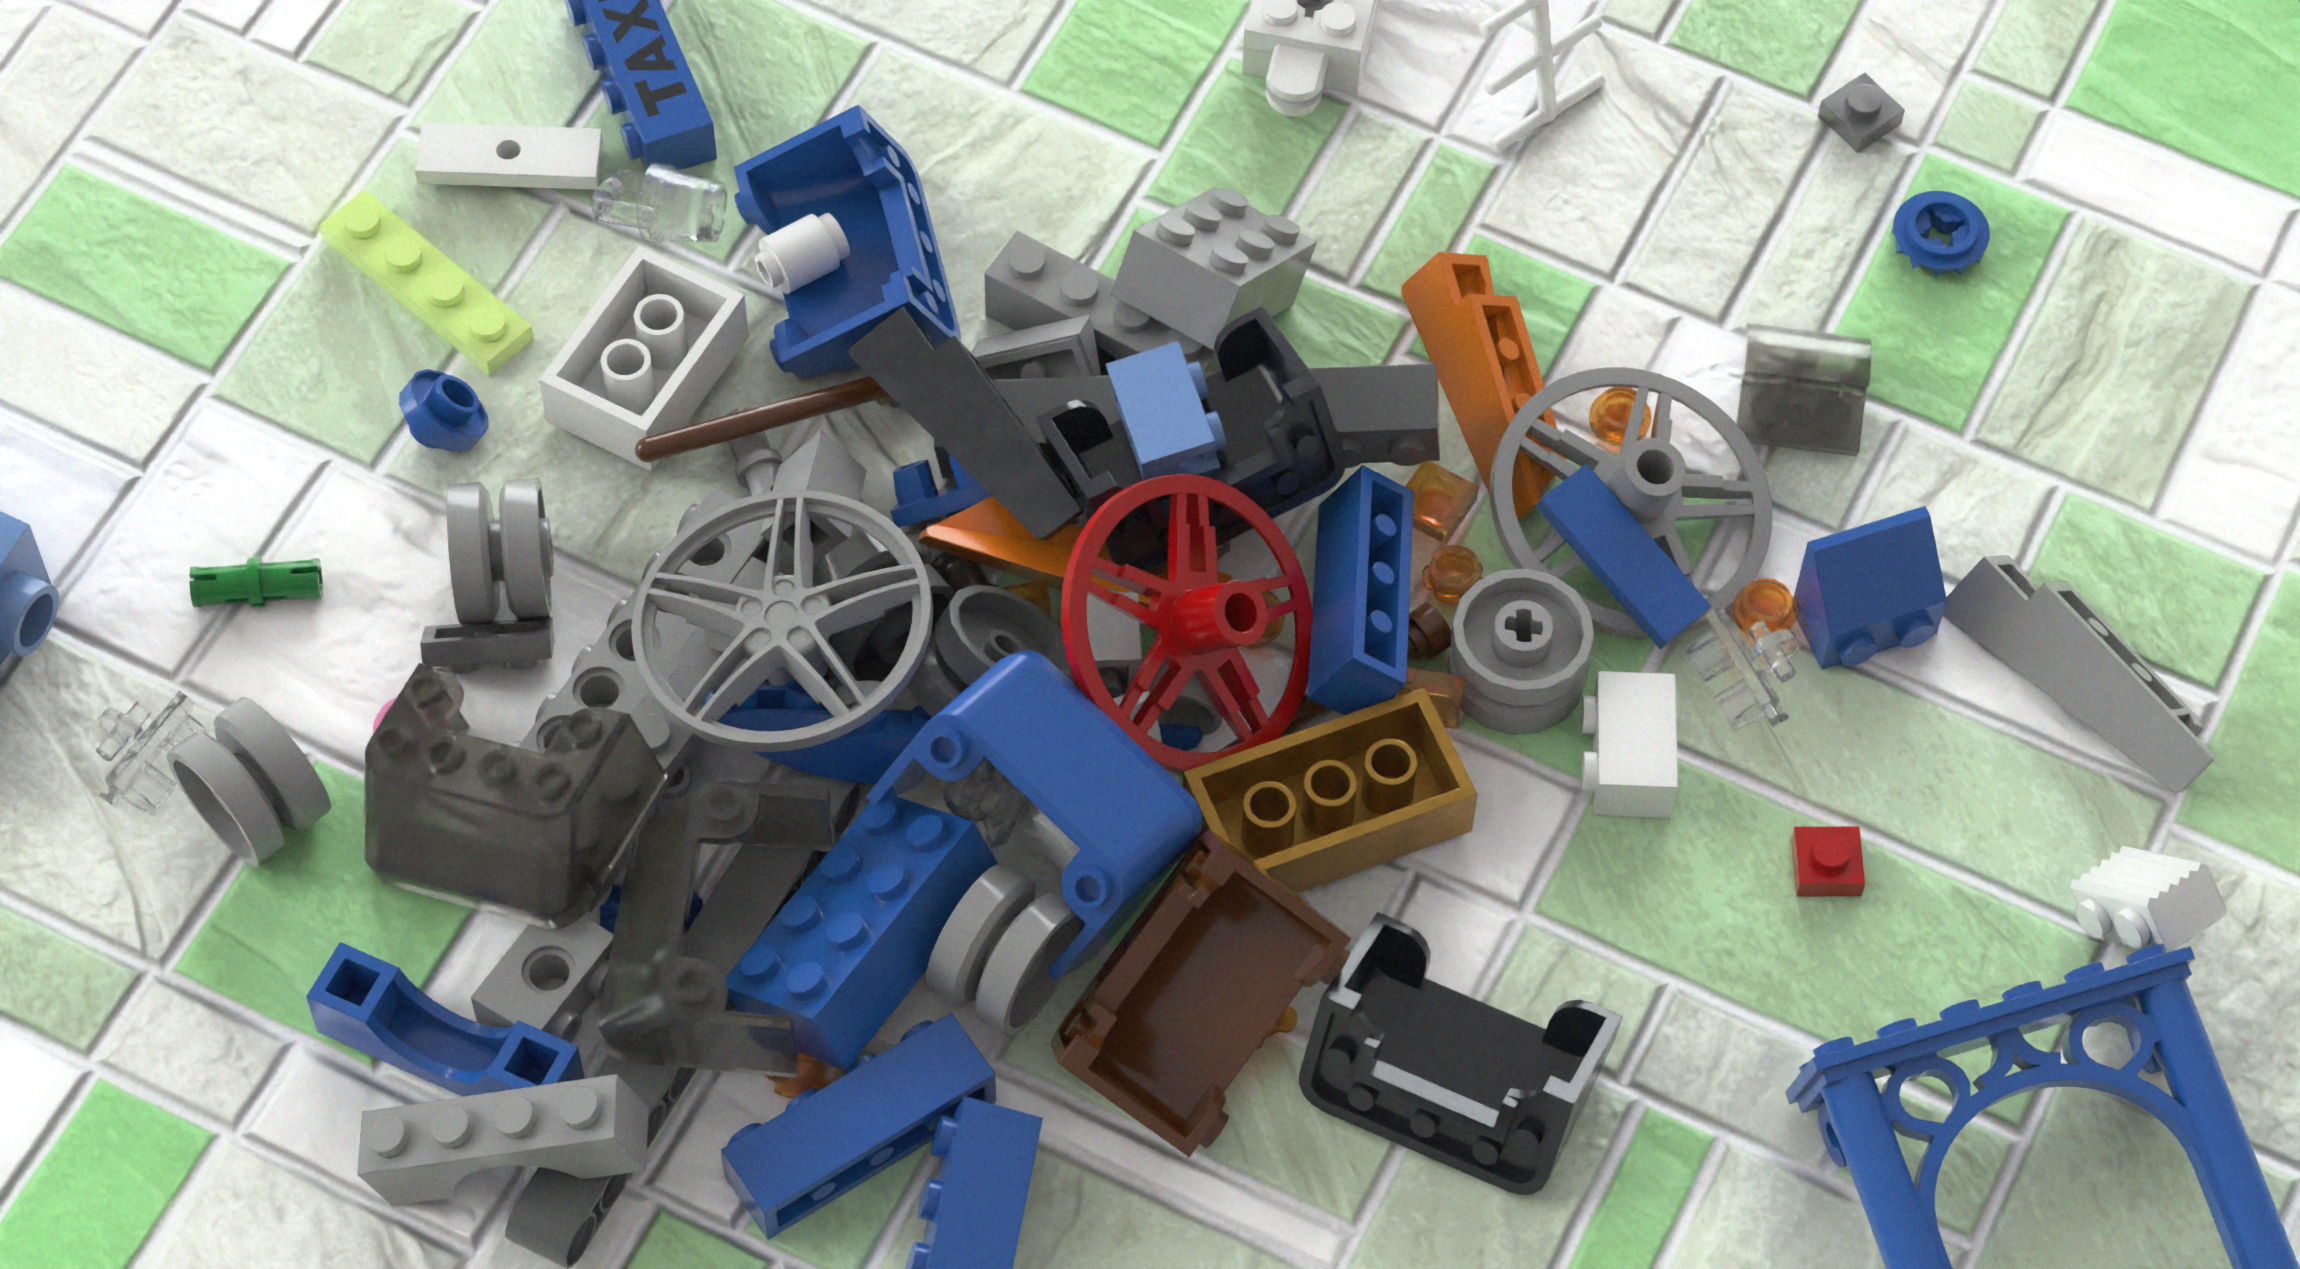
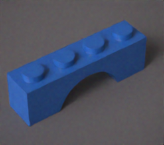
M342 942L338 944L306 996L318 1033L462 1097L585 1079L578 1046L519 1020L509 1027H493L462 1017L424 994L405 976L399 967Z

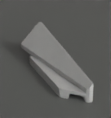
M2009 555L1984 556L1946 597L1947 603L1943 613L1946 618L2172 792L2179 793L2186 790L2216 759L2214 753L2197 738L2203 730L2198 716L2068 581L2043 583L2037 588Z

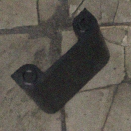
M1261 306L1233 320L1217 335L1214 344V356L1220 371L1205 378L1209 398L1200 401L1205 414L1217 411L1228 446L1216 451L1221 471L1209 478L1237 489L1253 500L1273 519L1333 488L1344 474L1346 459L1321 385L1264 307ZM1073 400L1036 417L1049 449L1088 520L1112 496L1126 487L1143 481L1122 420L1108 425L1106 418L1096 404L1088 400ZM1171 495L1153 498L1139 505L1118 522L1102 545L1111 562L1120 566L1129 564L1155 576L1168 571ZM1208 499L1209 526L1215 527L1216 547L1253 529L1241 516L1229 508ZM1186 506V524H1187V506Z
M1377 912L1350 952L1345 966L1329 984L1321 997L1299 1072V1086L1302 1094L1313 1106L1325 1113L1507 1192L1529 1195L1540 1191L1549 1180L1615 1041L1623 1016L1591 1002L1571 1000L1557 1007L1546 1029L1427 979L1426 975L1430 965L1431 951L1425 938L1411 926Z

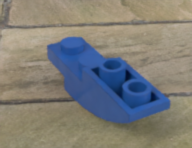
M796 680L787 682L785 686L760 685L739 707L734 704L717 722L753 731H784L811 726L834 716L821 702L817 704ZM713 690L711 691V693L702 702L703 707L716 692H714ZM920 705L912 710H883L862 726L831 741L790 751L754 753L803 772L851 782L876 784L932 717Z

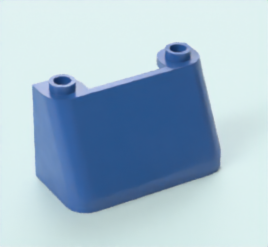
M859 104L734 167L740 191L734 196L735 203L741 217L749 226L757 224L764 233L770 235L809 214L819 217L825 213H830L843 230L850 249V255L840 261L838 269L789 294L783 292L789 318L775 324V338L770 340V349L775 362L784 373L791 372L796 377L805 379L861 368L850 357V348L901 307H904L927 331L937 347H940L954 335L961 341L958 319L918 172L902 146Z

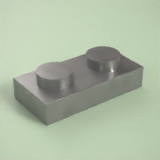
M553 617L462 625L425 626L420 642L422 667H439L440 673L448 675L475 671L478 668L477 664L503 662V667L511 670L537 667L542 664V659L552 658L555 644Z

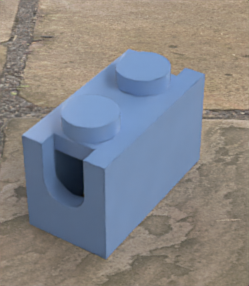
M1179 341L1106 363L1113 397L1143 481L1171 474H1193L1210 477L1221 471L1216 451L1228 447L1224 430L1217 411L1205 414L1200 400L1209 398V393L1203 372L1198 361L1190 364L1186 363Z

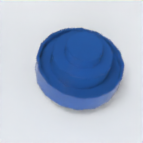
M430 369L418 371L399 393V406L409 425V431L414 439L425 447L439 448L458 453L469 451L488 429V415L483 404L478 399L474 390L463 380L455 376Z

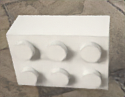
M638 245L540 377L539 384L546 421L652 472L660 460L649 463L639 460L635 454L637 442L645 437L685 427L749 337L745 295Z

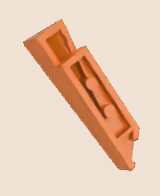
M1438 252L1404 282L1401 293L1432 364L1436 363L1437 376L1490 495V474L1498 444L1520 408L1532 396L1544 388V383L1516 296L1494 295L1487 256ZM1550 407L1538 419L1557 429ZM1525 434L1527 438H1529L1534 443L1545 449L1547 452L1551 453V451H1553L1545 445L1541 444L1533 437H1531L1529 434ZM1518 449L1512 475L1513 502L1518 522L1536 508L1535 506L1541 499L1540 496L1548 482L1555 477L1553 473L1520 449ZM1556 453L1557 455H1559L1560 457H1562L1564 460H1567V458H1565V457L1561 456L1560 454Z
M991 496L926 528L920 533L917 542L1062 591L1066 567L1083 527L1070 523L1049 540L1036 539L995 497ZM1102 546L1098 557L1111 562ZM1168 571L1158 575V577L1168 581ZM1218 572L1219 583L1232 581V575ZM1091 573L1090 580L1106 589L1133 592ZM1138 593L1139 603L1148 608L1151 598Z

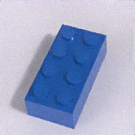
M897 796L878 805L870 802L792 898L783 906L749 950L745 952L739 962L720 983V986L753 1035L840 1069L847 1070L927 971L930 956L939 935L959 901L972 884L989 868L997 865L998 862L973 821Z

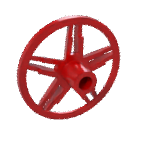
M1193 474L1163 475L1140 481L1124 488L1108 499L1089 519L1080 533L1071 552L1062 587L1061 626L1063 643L1076 686L1163 769L1179 773L1278 739L1296 714L1308 685L1311 627L1314 619L1309 590L1302 568L1289 542L1276 523L1253 500L1237 489L1212 478ZM1171 495L1168 537V581L1129 564L1120 566L1098 557V553L1110 532L1130 511L1153 498ZM1208 499L1229 508L1254 528L1270 548L1283 576L1269 579L1265 577L1248 582L1244 580L1218 582L1215 527L1209 526ZM1186 506H1187V524H1186ZM1091 573L1118 586L1150 597L1149 607L1147 608L1121 593H1114L1090 580ZM1287 586L1291 599L1267 607L1261 593ZM1088 594L1148 626L1157 633L1155 641L1141 663L1119 707L1105 687L1092 654L1087 626ZM1293 612L1295 621V649L1292 669L1281 700L1268 718L1257 698L1260 690L1237 647L1256 642L1264 633L1267 624L1279 620L1278 617ZM1164 661L1170 667L1157 682L1131 721L1129 717L1142 693L1147 692ZM1195 673L1209 698L1240 743L1220 751L1197 753L1165 745L1147 735V732L1161 712L1170 709L1189 679ZM1244 719L1246 720V722L1248 723V725L1250 726V728H1251L1252 731L1254 732L1253 734H1252L1251 730L1249 729V727L1247 726V724L1245 723Z

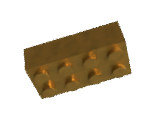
M1425 687L1183 772V788L1196 800L1202 813V829L1199 837L1206 830L1211 829L1295 894L1471 832L1478 796Z

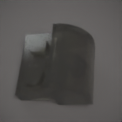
M1747 323L1744 334L1738 385L1740 389L1735 423L1743 431L1751 444L1857 457L1860 450L1866 391L1870 382L1871 338Z

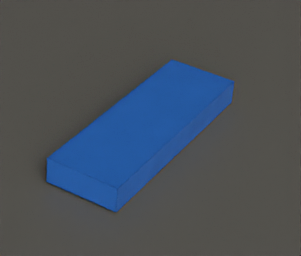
M1587 463L1543 496L1535 506L1660 650L1705 615L1712 607Z

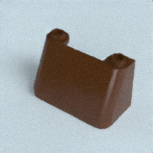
M1208 829L1189 848L1060 1023L1051 1040V1047L1057 1063L1187 1157H1190L1199 1144L1204 1148L1209 1147L1224 1129L1229 1119V1115L1222 1110L1226 1102L1225 1090L1303 985L1306 988H1310L1319 980L1328 985L1341 972L1350 956V952L1345 947L1350 942L1351 937L1211 829Z

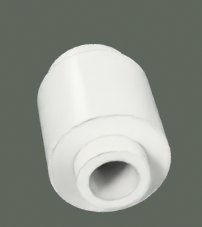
M825 213L819 217L809 214L760 239V253L755 255L754 260L760 276L769 288L778 286L782 292L789 294L838 269L840 261L850 255V249L843 230L830 213Z

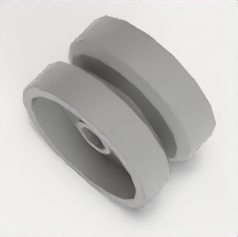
M539 477L506 480L500 491V521H494L491 497L481 482L449 484L446 500L448 552L454 604L459 623L462 625L494 621L500 606L499 581H505L509 608L518 620L551 617V577L554 575L553 545L549 518H546Z
M1532 569L1501 570L1477 581L1460 599L1452 623L1451 645L1446 666L1451 694L1462 711L1485 728L1506 734L1540 733L1563 722L1578 706L1586 683L1589 659L1594 641L1590 610L1578 592L1554 575Z
M241 697L215 717L214 732L216 739L194 732L168 751L166 758L181 790L213 833L244 863L256 868L283 847L285 840L282 824L303 832L326 815L332 806L328 793L317 772L285 729L255 701Z
M999 863L989 868L972 884L943 927L928 963L925 974L926 987L959 1007L976 1000V1018L1011 1038L1022 1032L1038 1016L1056 991L1063 977L1056 981L1046 971L1085 927V922L1070 909L1066 901L1053 893L1035 900V883L1006 865Z

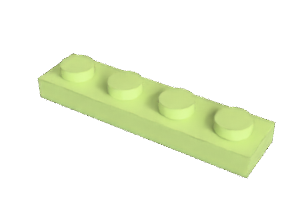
M365 189L319 225L325 242L489 377L534 340L532 325Z

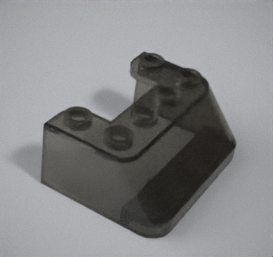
M419 663L370 738L365 749L364 859L379 881L388 886L546 929H561L575 923L590 907L668 775L630 714L607 708L588 707L569 716L561 724L544 753L468 735L466 733L470 726L459 711L464 699V689L457 677L449 670Z

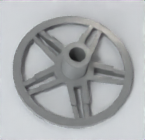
M1626 367L1597 368L1571 374L1549 384L1532 396L1511 420L1498 444L1490 474V505L1498 537L1515 569H1532L1560 578L1579 564L1584 563L1574 553L1551 571L1542 564L1566 543L1556 530H1554V535L1534 552L1526 541L1515 513L1512 494L1513 467L1518 449L1563 481L1578 469L1556 453L1581 467L1587 463L1693 585L1694 583L1690 575L1694 571L1674 526V521L1753 516L1749 545L1739 568L1720 590L1706 599L1712 606L1707 613L1682 633L1703 626L1728 610L1747 590L1764 562L1770 543L1773 513L1768 481L1756 451L1743 431L1728 414L1708 397L1676 379L1655 372ZM1603 387L1638 388L1618 455H1611L1567 429L1561 432L1538 419L1554 404L1582 391ZM1648 392H1655L1658 394L1651 437L1637 442ZM1672 399L1697 413L1722 436L1738 459L1747 481L1723 480L1721 475L1686 474V465L1681 453L1669 443L1673 421L1669 419ZM1525 434H1529L1531 437H1533L1541 444L1545 445L1553 451H1551V453L1547 452L1545 449H1543L1542 447L1534 443L1532 440L1527 438ZM1682 497L1751 499L1752 504L1727 505V503L1683 505ZM1580 596L1591 612L1594 629L1620 636L1649 638L1628 612L1610 609Z
M813 490L772 491L742 498L711 511L686 527L661 551L643 579L636 597L631 625L632 646L640 674L649 693L672 720L689 732L715 744L739 750L778 752L802 749L831 741L862 726L883 711L904 690L916 673L929 643L933 623L932 593L925 567L912 542L900 528L877 510L859 501L828 492ZM786 515H795L794 575H779ZM810 515L838 520L866 532L879 541L893 555L899 566L862 573L813 587V544L810 541ZM774 517L762 590L756 591L730 584L676 575L691 556L716 537L741 525ZM666 589L697 594L698 598L736 606L732 611L693 597L668 592ZM842 601V602H840V603H838V604H835V605H833V606L831 605V603H835V602ZM912 601V624L904 651L886 679L866 697L851 672L829 643V637L837 632L883 617L884 610ZM658 609L685 617L686 623L736 638L697 684L685 702L667 683L657 662L654 648V627ZM746 658L747 661L721 686L741 660ZM828 666L857 703L854 707L848 709L824 681L823 678ZM766 679L772 686H785L787 682L796 680L817 704L821 702L834 716L811 726L784 731H753L717 722L734 704L739 707ZM711 691L716 692L698 713L696 709Z

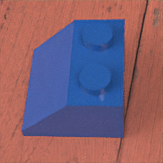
M1926 506L1807 542L1791 610L1821 670L1842 663L1845 666L1858 665L1870 659L1877 652L1899 645L1904 648L1915 647L1928 641L1934 634H1937L1947 598L1931 516Z

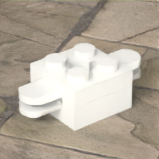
M1252 0L1244 28L1242 73L1266 78V97L1269 106L1287 116H1303L1312 113L1320 102L1323 89L1357 95L1381 0Z

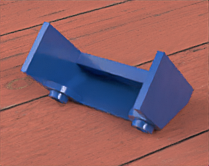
M1024 650L1000 659L931 718L866 797L874 805H878L918 787L928 773L945 781L960 780L975 772L983 761L987 759L1073 841L1080 850L1068 863L1062 874L1061 890L1067 905L1087 925L1046 971L1057 981L1096 958L1198 839L1202 829V813L1196 800L1049 659L1038 652Z

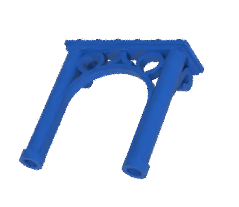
M2164 944L2152 945L2126 957L2127 965L2105 971L2102 962L2088 964L2064 975L2066 983L2043 989L2040 981L2024 983L2005 991L2001 995L2003 1001L1980 1008L1977 999L1963 1001L1942 1010L1939 1013L1941 1020L1917 1026L1915 1018H1907L1877 1030V1039L1854 1045L1852 1037H1843L1824 1043L1813 1050L1815 1057L1799 1067L1800 1074L1788 1087L1785 1094L1789 1105L1798 1103L1801 1113L1818 1109L1819 1127L1824 1144L1831 1159L1838 1167H1849L1886 1269H1953L1941 1239L1935 1212L1937 1177L1950 1145L1968 1122L1990 1106L2020 1093L2051 1087H2080L2107 1092L2142 1107L2161 1121L2177 1138L2193 1166L2233 1269H2300L2186 980L2192 975L2188 965L2195 959L2191 946L2167 952ZM2072 1021L2065 1030L2062 1041L2063 1056L2067 1063H2061V1052L2048 1053L2038 1050L2029 1044L2022 1035ZM2107 1022L2116 1023L2127 1030L2129 1043L2133 1051L2130 1060L2120 1070L2095 1062L2083 1048L2082 1037L2086 1028L2096 1027L2101 1023ZM1990 1045L1992 1051L1990 1068L1973 1082L1978 1092L1970 1097V1081L1965 1072L1954 1062L1945 1058ZM2013 1064L2021 1069L2019 1072L2005 1076L2012 1069ZM2141 1069L2148 1074L2162 1071L2173 1098L2157 1086L2137 1076L2138 1072ZM1891 1075L1883 1085L1882 1092L1880 1093L1875 1079ZM1928 1076L1944 1082L1952 1093L1953 1104L1950 1113L1943 1123L1918 1119L1907 1113L1900 1101L1901 1085L1907 1081H1916L1920 1077ZM1894 1130L1902 1136L1928 1142L1920 1160L1914 1183Z

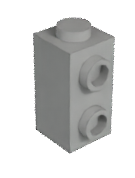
M821 430L779 465L772 491H821L845 496L863 503L864 499L861 497L867 470ZM786 515L782 537V554L794 563L795 515ZM810 515L813 567L835 546L855 534L852 531V525L826 517ZM774 517L764 519L760 533L768 542L771 539Z

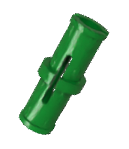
M252 557L247 559L246 564L214 567L191 566L189 571L190 579L194 580L189 581L193 607L249 602L251 608H263L266 606V601L305 598L322 599L323 588L320 586V584H323V576L319 558L263 563L262 557Z

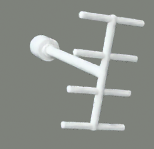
M1480 0L1498 12L1479 25V31L1484 37H1489L1506 25L1514 22L1533 35L1534 52L1484 84L1485 91L1489 95L1494 96L1536 69L1539 110L1490 140L1489 145L1493 152H1501L1544 123L1552 122L1558 114L1605 85L1606 79L1604 75L1597 72L1558 98L1555 96L1553 57L1601 28L1602 21L1597 15L1590 16L1551 41L1548 0Z

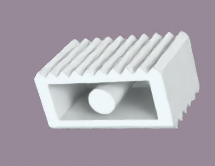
M2121 846L2119 854L2112 852L2110 860L2102 859L2100 867L2092 865L2090 874L2082 872L2080 880L2072 879L2070 885L2071 892L2077 903L2075 914L2082 928L2095 939L2101 938L2104 941L2107 938L2110 942L2115 941L2118 945L2123 943L2125 946L2129 945L2133 948L2143 949L2152 945L2164 944L2167 952L2174 951L2226 916L2227 913L2208 865L2127 846Z

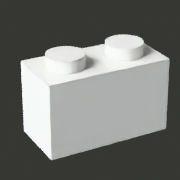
M1598 671L1593 696H1582L1580 718L1581 734H1592V752L1584 751L1582 755L1581 788L1582 790L1593 791V815L1671 818L1678 789L1675 674Z

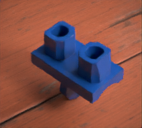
M949 454L957 485L937 490L928 459L900 466L893 471L895 495L898 503L890 510L894 524L900 528L942 515H946L947 519L992 495Z

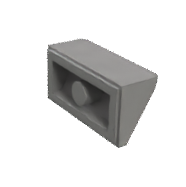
M1089 315L987 337L979 340L971 352L992 380L1101 376L1094 329Z

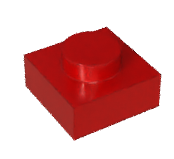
M1794 827L1791 845L1796 897L1862 896L1865 877L1860 827Z

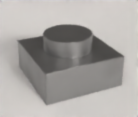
M1864 72L1823 99L1820 103L1818 116L1859 153L1901 125L1905 109Z

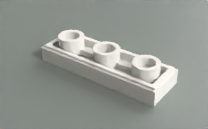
M422 122L415 167L417 183L598 190L603 148L602 129Z

